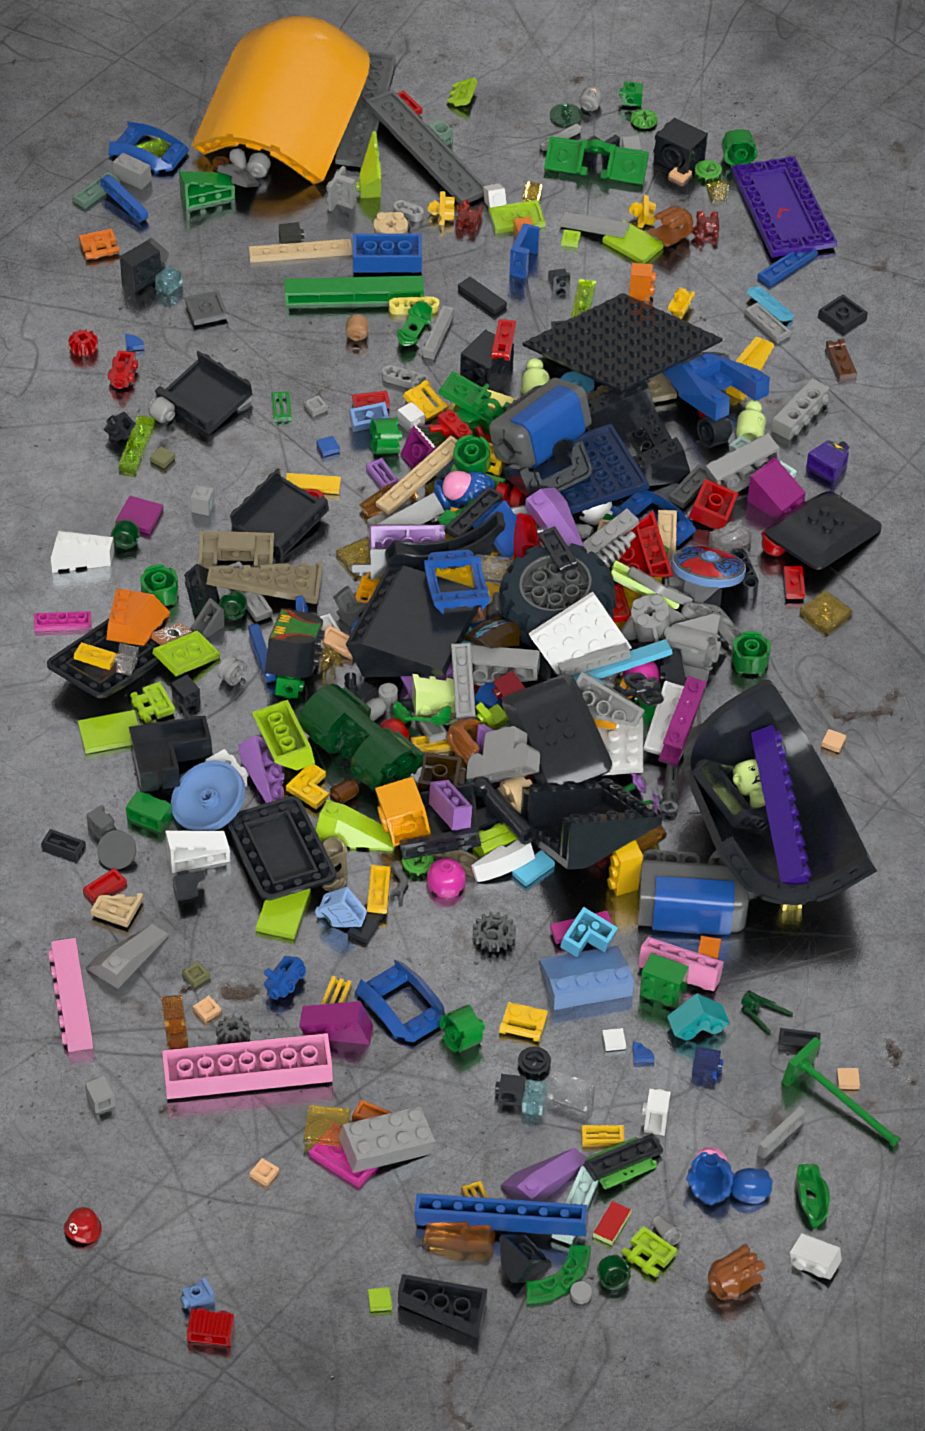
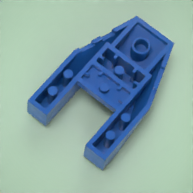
M701 352L662 372L666 379L669 378L671 381V386L674 389L676 388L680 398L714 421L729 415L730 397L721 390L731 385L754 401L769 395V376L756 368L710 352Z

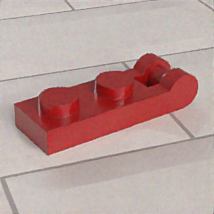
M498 320L492 359L504 358V360L510 361L516 321Z

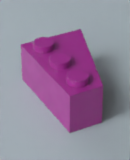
M361 1001L302 1007L299 1027L304 1036L328 1033L329 1041L370 1045L373 1023Z

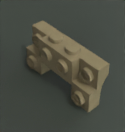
M200 531L198 565L209 570V567L217 566L218 560L254 561V567H260L262 564H273L274 533Z

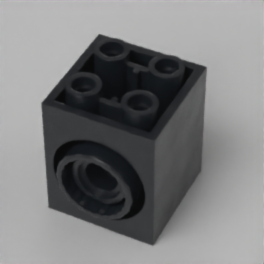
M673 118L655 134L653 161L672 170L677 168V172L683 175L685 173L688 174L689 170L693 171L697 163L705 160L708 133Z
M485 329L461 352L460 375L482 388L487 383L490 385L488 390L492 391L513 370L514 344H512L510 361L504 360V358L492 359L495 334Z

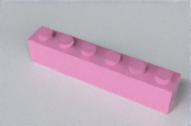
M76 939L52 941V950H48L50 962H54V966H51L52 978H57V982L53 984L55 995L59 994L60 999H56L57 1010L62 1011V1015L59 1016L60 1028H65V1032H61L63 1045L67 1044L68 1052L93 1049Z

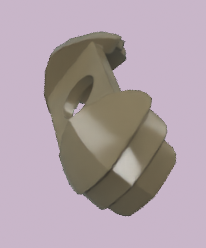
M337 836L329 837L322 844L334 868L339 864L342 865L341 870L336 873V878L322 886L325 890L332 892L344 888L347 882V847Z

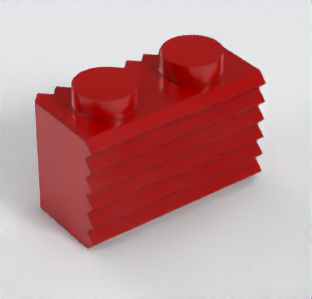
M205 1308L191 1309L186 1332L187 1341L231 1346L235 1325L234 1314L223 1310L212 1312Z

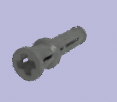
M666 764L665 787L661 791L663 801L660 804L661 809L665 812H674L678 809V803L676 802L679 796V791L676 788L678 765L675 767Z

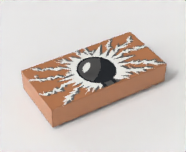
M179 622L152 632L151 638L159 645H163L192 633V631Z

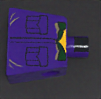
M827 440L808 453L806 466L834 482L848 463L849 446L844 441L837 445L831 440Z

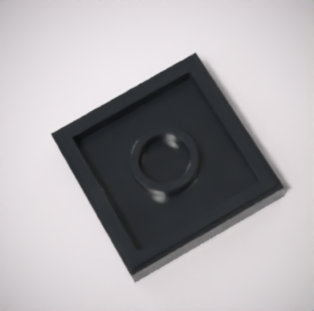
M842 294L819 309L818 314L840 331L845 332L866 318L868 312Z

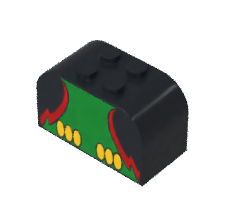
M281 608L268 640L265 673L292 678H304L312 675L315 666H319L323 655V648L321 646L325 639V630H323L322 618L307 612Z

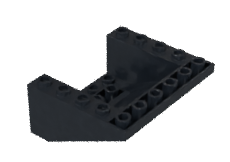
M646 382L623 393L612 389L588 400L592 423L585 428V432L612 424L647 479L649 486L676 483L685 479L690 474L685 451L678 438L672 439L655 409L650 389Z
M404 565L387 566L352 631L346 646L363 677L413 676V674H418V676H445L452 662L451 644L462 643L480 606H463L455 609L444 608L443 614L434 606L426 572ZM436 576L440 592L474 590L472 587Z
M602 779L601 782L585 780L584 783L580 784L569 781L566 784L560 785L558 783H548L546 786L530 784V787H522L521 815L536 830V837L532 842L566 869L587 868L662 825L661 815L610 779Z

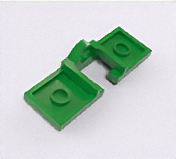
M550 136L544 170L586 177L588 168L582 166L584 152H591L610 156L607 170L602 169L601 179L643 186L649 152L616 147L614 144L596 139L578 141Z
M454 371L451 372L438 392L445 399L450 400L460 408L471 412L488 423H491L506 412V408L510 404L506 401L502 407L496 399L490 398L492 393L487 391L490 386L486 383L484 388ZM489 403L494 404L495 407H496V410L490 409V408L488 407V404H489Z

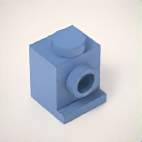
M203 1277L200 1282L182 1289L180 1301L183 1308H188L189 1312H191V1309H207L214 1306L215 1295L207 1279Z

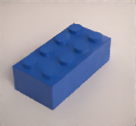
M422 233L353 234V273L422 272Z

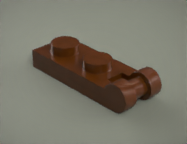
M838 339L836 342L832 340L826 341V349L839 380L856 378L857 371L846 348L845 340Z

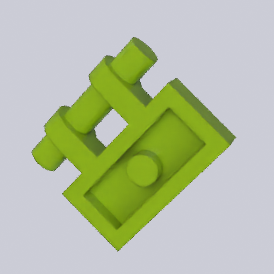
M160 682L143 687V694L138 695L137 692H133L130 695L133 706L139 711V717L146 724L152 722L150 716L153 714L156 715L157 719L175 713V707ZM148 702L150 706L145 707L144 703Z
M645 1226L630 1240V1245L634 1247L631 1251L624 1247L621 1251V1254L627 1258L628 1262L631 1264L635 1263L642 1268L645 1274H651L655 1278L659 1275L660 1270L654 1266L659 1264L665 1268L677 1254L675 1247ZM641 1253H643L644 1255H646V1256L649 1257L650 1259H649L648 1261H646V1260H644L643 1258H641L639 1255H640Z

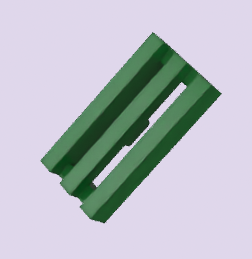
M289 391L271 392L274 422H278V419H281V422L285 421V419L292 421ZM275 396H279L280 414H277ZM282 396H286L287 414H284Z

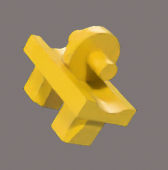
M440 191V203L434 200L427 206L430 214L435 216L440 213L439 225H444L445 220H454L455 197H445V192Z
M643 195L641 203L634 202L629 206V213L637 217L639 228H643L645 224L653 226L656 221L653 214L656 209V203L649 202V196Z
M679 287L667 311L672 312V316L682 319L695 297V292H687V289Z

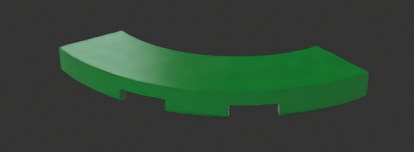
M570 1245L568 1257L562 1268L555 1275H550L540 1280L527 1281L526 1304L550 1301L571 1290V1286L579 1282L587 1270L591 1256V1245Z

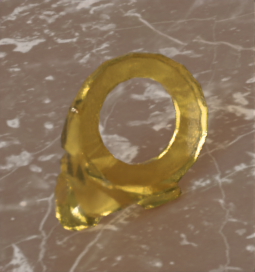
M329 646V649L323 648V661L320 663V670L324 671L331 657L335 658V663L337 664L343 662V658L335 652L333 647Z

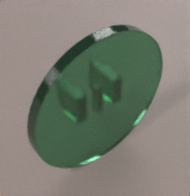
M569 103L558 104L550 110L551 121L561 127L579 124L583 117L581 109Z

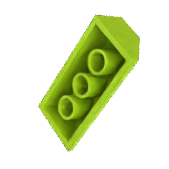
M288 700L252 712V716L276 764L294 770H300L315 764L312 748Z

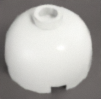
M612 501L582 511L585 515L584 517L580 516L579 520L589 525H599L600 519H603L605 514H613L610 511Z

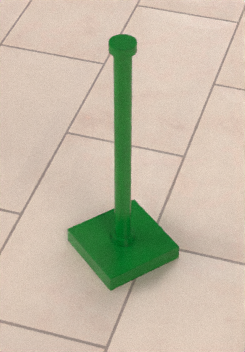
M814 1037L788 1062L782 1083L788 1087L806 1071L890 1142L889 1145L894 1147L901 1137L891 1133L812 1066L821 1045V1041Z

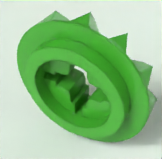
M637 109L636 112L632 113L631 121L636 127L646 129L657 124L658 116H656V112H651L650 109Z
M704 160L695 166V174L699 176V179L705 178V180L710 179L713 181L714 178L718 179L722 173L721 166L715 161Z
M432 855L406 860L402 858L404 870H408L410 874L416 873L417 876L420 873L426 874L431 864L434 863ZM421 860V864L419 863L415 866V862Z

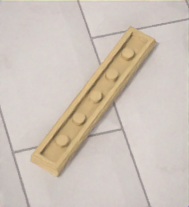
M351 239L248 247L250 263L353 255Z
M452 436L447 438L378 499L376 506L388 515L392 514L454 458L453 452L458 440Z

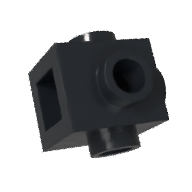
M122 412L116 416L111 415L107 419V425L103 430L116 442L128 438L136 423L125 412Z

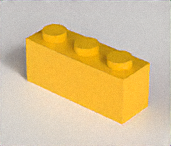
M636 840L613 852L610 856V876L607 881L609 888L614 890L616 896L639 889L643 855Z

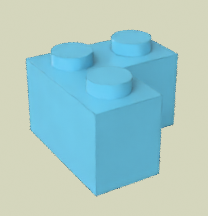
M583 907L563 937L560 948L578 957L588 942L605 952L615 938L618 927Z

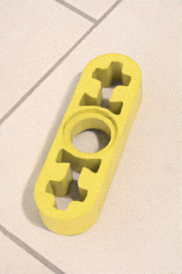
M436 297L393 298L389 301V311L394 315H409L410 305L423 301L433 305L431 307L434 314L439 311V300Z

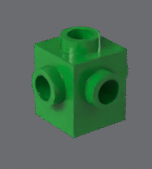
M624 81L623 88H620L619 91L622 105L642 106L643 83Z
M278 675L275 695L283 696L287 699L298 698L299 691L303 692L304 680Z

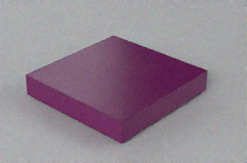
M129 496L115 523L122 520L133 521L139 527L140 532L150 534L164 506L159 503Z

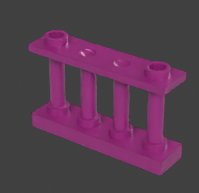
M690 676L687 677L664 738V746L658 761L677 767L702 701L701 696L706 685L705 681Z

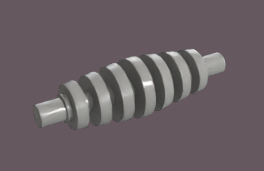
M631 531L626 536L620 535L618 540L614 539L612 544L608 543L606 549L604 547L601 548V554L597 553L596 555L605 562V566L609 569L610 564L613 565L616 560L621 558L620 553L623 555L626 552L625 548L629 549L631 547L630 542L636 537L635 534Z

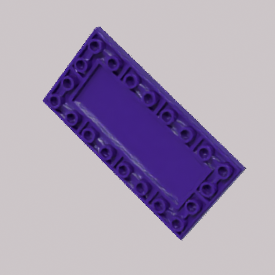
M795 156L731 166L733 177L771 257L784 256L794 252L795 254L797 252H809L812 249L821 250L837 247V241ZM780 208H784V209H789V210H790V211L782 210V212H781V214H780L781 218H777V215H778V213H779Z

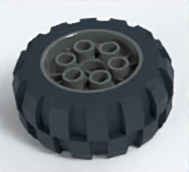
M571 543L568 547L574 555L578 567L574 569L569 568L562 574L558 572L545 547L539 548L538 545L526 550L523 558L518 556L509 565L507 573L504 574L501 580L499 600L504 620L516 622L520 629V641L534 648L536 644L528 633L591 592H594L610 617H613V610L616 606L614 580L611 571L605 566V562L593 551L587 553L584 546Z

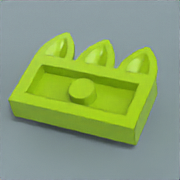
M476 78L462 80L452 85L454 90L449 93L452 97L447 99L446 102L454 104L455 107L470 103L477 85Z

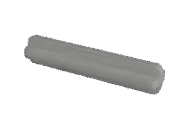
M574 124L553 135V137L569 139L581 132V126ZM550 137L540 142L539 147L542 151L548 149Z

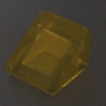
M724 180L707 183L712 196L729 192V183Z
M526 181L522 201H540L542 184Z

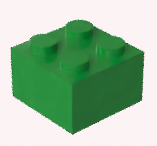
M651 953L642 970L640 995L647 999L661 1002L666 1006L678 1008L687 989L689 966Z

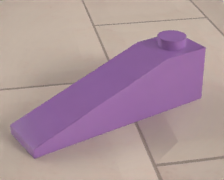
M254 735L239 744L238 748L242 764L265 802L269 803L283 799L284 788L281 786V781L284 779V773H282V765L274 762L263 737Z

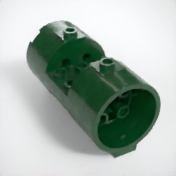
M337 684L324 686L307 701L299 717V724L302 730L316 744L320 745L328 753L340 752L344 758L351 761L350 772L375 793V788L397 782L409 778L411 774H416L417 770L422 767L424 753L400 732H393L389 728L382 729L370 719L371 708L346 687L342 689Z

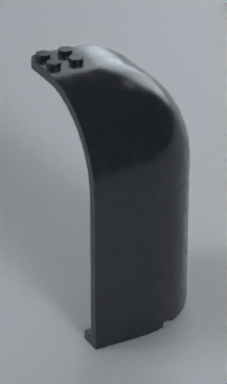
M762 680L736 695L715 710L697 729L685 752L684 774L717 852L738 882L747 891L772 903L804 905L808 901L817 900L819 902L833 897L877 872L828 771L772 681ZM773 725L776 731L781 732L784 739L781 744L784 746L787 754L784 758L790 768V771H787L793 783L790 787L796 797V800L793 802L798 809L799 815L797 819L802 827L800 834L805 841L803 850L806 851L808 856L806 865L809 866L812 874L809 877L810 882L801 884L781 882L770 825L761 832L733 827L693 775L692 771L696 768L695 765L699 761L708 759L736 766L743 761L756 759L751 733ZM732 770L727 776L734 784ZM742 795L744 799L747 801V803L750 805V796ZM766 805L755 809L752 808L755 811L767 813Z

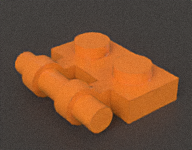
M112 228L79 235V242L83 252L91 251L85 253L86 259L93 258L95 260L100 256L108 255L109 257L120 252L119 246L112 247L117 245Z

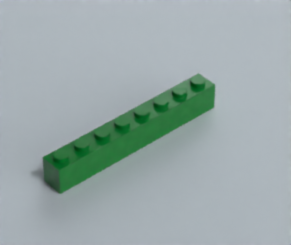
M423 276L284 279L285 306L389 304V301L393 298L424 297Z

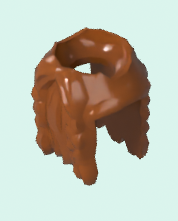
M671 206L654 215V218L662 220L661 223L664 225L650 230L649 235L657 237L661 242L664 241L663 246L669 247L690 235L694 220L686 209Z
M475 718L461 719L449 726L446 736L451 750L457 757L464 759L466 766H468L470 757L479 751L476 739L478 725L482 723Z
M747 1244L741 1245L724 1258L712 1262L707 1278L710 1288L716 1294V1297L722 1301L737 1299L740 1294L763 1281V1277L756 1273L765 1269L764 1262L762 1260L756 1261L758 1259L757 1254L749 1253L750 1248Z

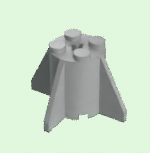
M658 594L646 595L634 600L631 615L620 631L627 641L637 639L638 642L653 641V643H656L666 638L664 632L667 626L671 627L673 624L690 619L669 607L666 601L662 599V596Z
M710 614L666 627L664 636L671 649H681L686 678L690 676L707 683L709 670L713 668L711 667L712 663L717 662L719 654H727V650L721 649V642L717 641V638H720L718 629L722 615Z

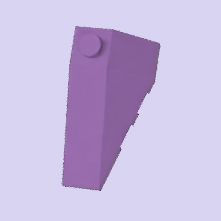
M555 487L540 489L526 498L525 509L543 530L555 526L567 546H570L571 543L584 546L567 501Z
M369 524V548H388L394 540L411 543L445 540V525Z
M572 1148L515 1172L501 1184V1188L515 1200L544 1202L580 1171L587 1157L576 1148Z

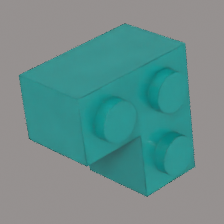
M697 993L667 1016L674 1035L686 1041L694 1038L701 1030L716 1035L730 1024L721 1003Z

